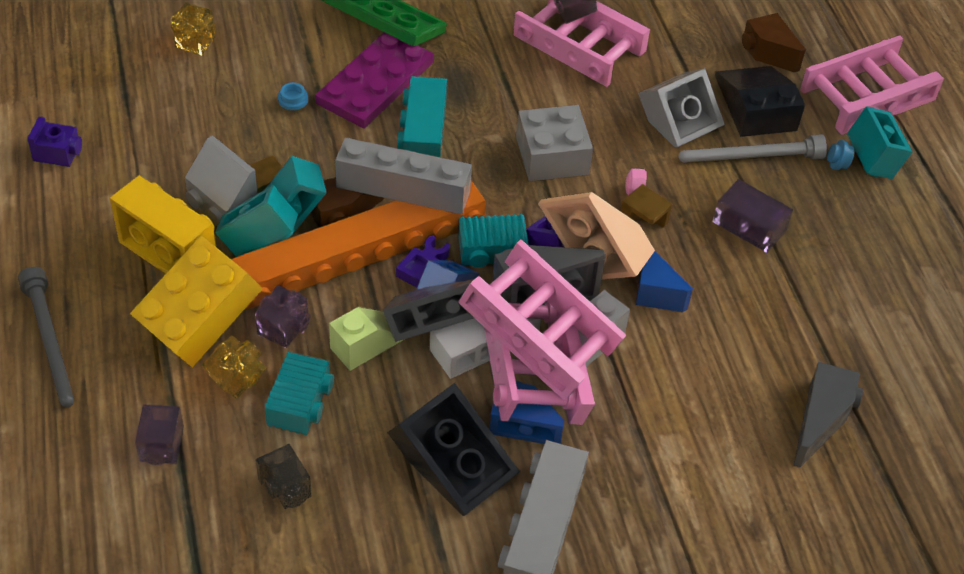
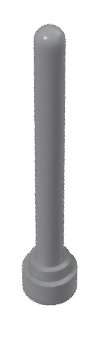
M823 134L810 135L803 142L683 150L679 153V160L687 163L804 154L805 157H810L811 160L824 159L827 153V144Z

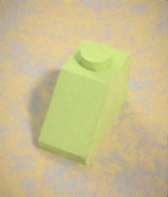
M357 307L329 323L330 349L350 371L403 341L395 342L382 311Z

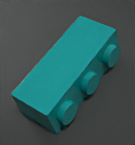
M411 76L410 88H404L403 106L407 107V110L401 109L400 128L405 129L404 131H398L397 149L441 158L447 100V79Z

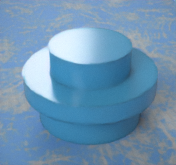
M287 83L282 86L278 93V103L284 109L299 110L307 105L308 93L299 83Z
M842 139L836 144H832L827 154V160L830 162L831 169H847L854 157V147Z

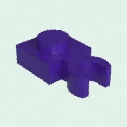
M433 235L428 237L423 251L414 247L396 267V277L417 288L428 260H446L449 257L450 244L446 243L442 248L435 249L436 237Z

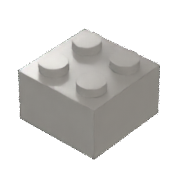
M579 105L518 111L516 139L529 181L589 175L593 146Z

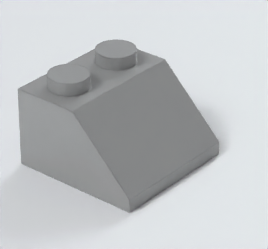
M705 68L684 72L638 93L648 122L674 147H679L725 125Z
M213 135L207 138L185 176L187 188L185 195L193 208H199L212 221L213 225L218 226L222 215L258 194L255 169Z

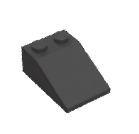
M528 245L587 300L591 301L599 294L606 257L603 250ZM512 249L495 254L493 281L509 268L505 260ZM519 277L500 295L508 303L522 304L535 290Z

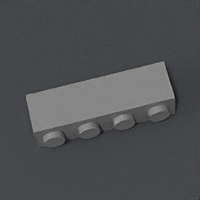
M350 138L344 139L335 159L337 188L457 214H463L470 194L472 164Z
M548 440L545 441L542 453L535 452L529 472L534 475L532 483H524L519 504L524 505L522 513H514L510 525L509 535L514 536L511 546L504 545L500 554L498 567L504 569L503 574H554L585 474L589 452Z

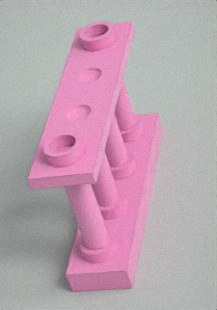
M548 0L547 6L533 18L521 11H517L515 13L513 35L608 87L611 83L614 61L626 50L639 57L643 55L647 50L650 29L596 0ZM556 12L568 18L556 30L543 24ZM579 25L592 31L580 43L567 37ZM604 37L616 45L602 56L592 51L591 48Z
M899 35L806 68L800 91L804 94L819 88L840 110L835 128L841 135L848 133L866 106L889 111L894 116L936 100L944 78L937 71L919 76L898 55L903 42V38ZM890 63L908 82L895 84L879 66ZM866 71L884 90L872 93L856 75ZM843 80L861 99L848 102L832 83Z
M519 240L505 260L509 268L490 285L478 276L469 284L458 303L565 401L587 376L580 368L599 349L606 356H609L625 338L626 334L543 260L536 251L531 249L523 240ZM521 277L535 292L515 309L500 294ZM547 301L562 316L542 334L527 318ZM574 325L588 340L568 358L553 343Z
M546 302L545 305H541L528 318L544 319V322L548 323L549 328L562 314L550 303ZM509 303L515 309L521 305L520 303ZM574 325L553 343L568 358L582 346L578 329ZM484 327L495 385L493 401L495 406L499 407L501 421L509 420L517 404L562 406L567 412L569 424L583 425L595 405L586 363L580 369L587 376L565 401L554 391L517 389L514 374H536L521 360L511 359L510 350Z

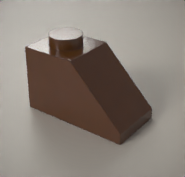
M778 13L747 20L745 31L742 35V44L756 61L791 72L800 71L806 49Z

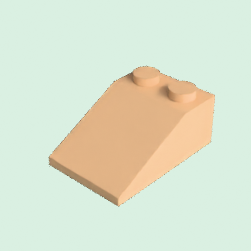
M593 192L541 199L538 203L565 248L604 251L606 257L602 279L636 277L655 251L640 224Z

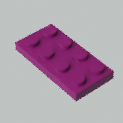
M383 32L315 95L316 104L365 129L404 91V88L410 85L411 76L419 77L434 62V53L418 45L413 47Z

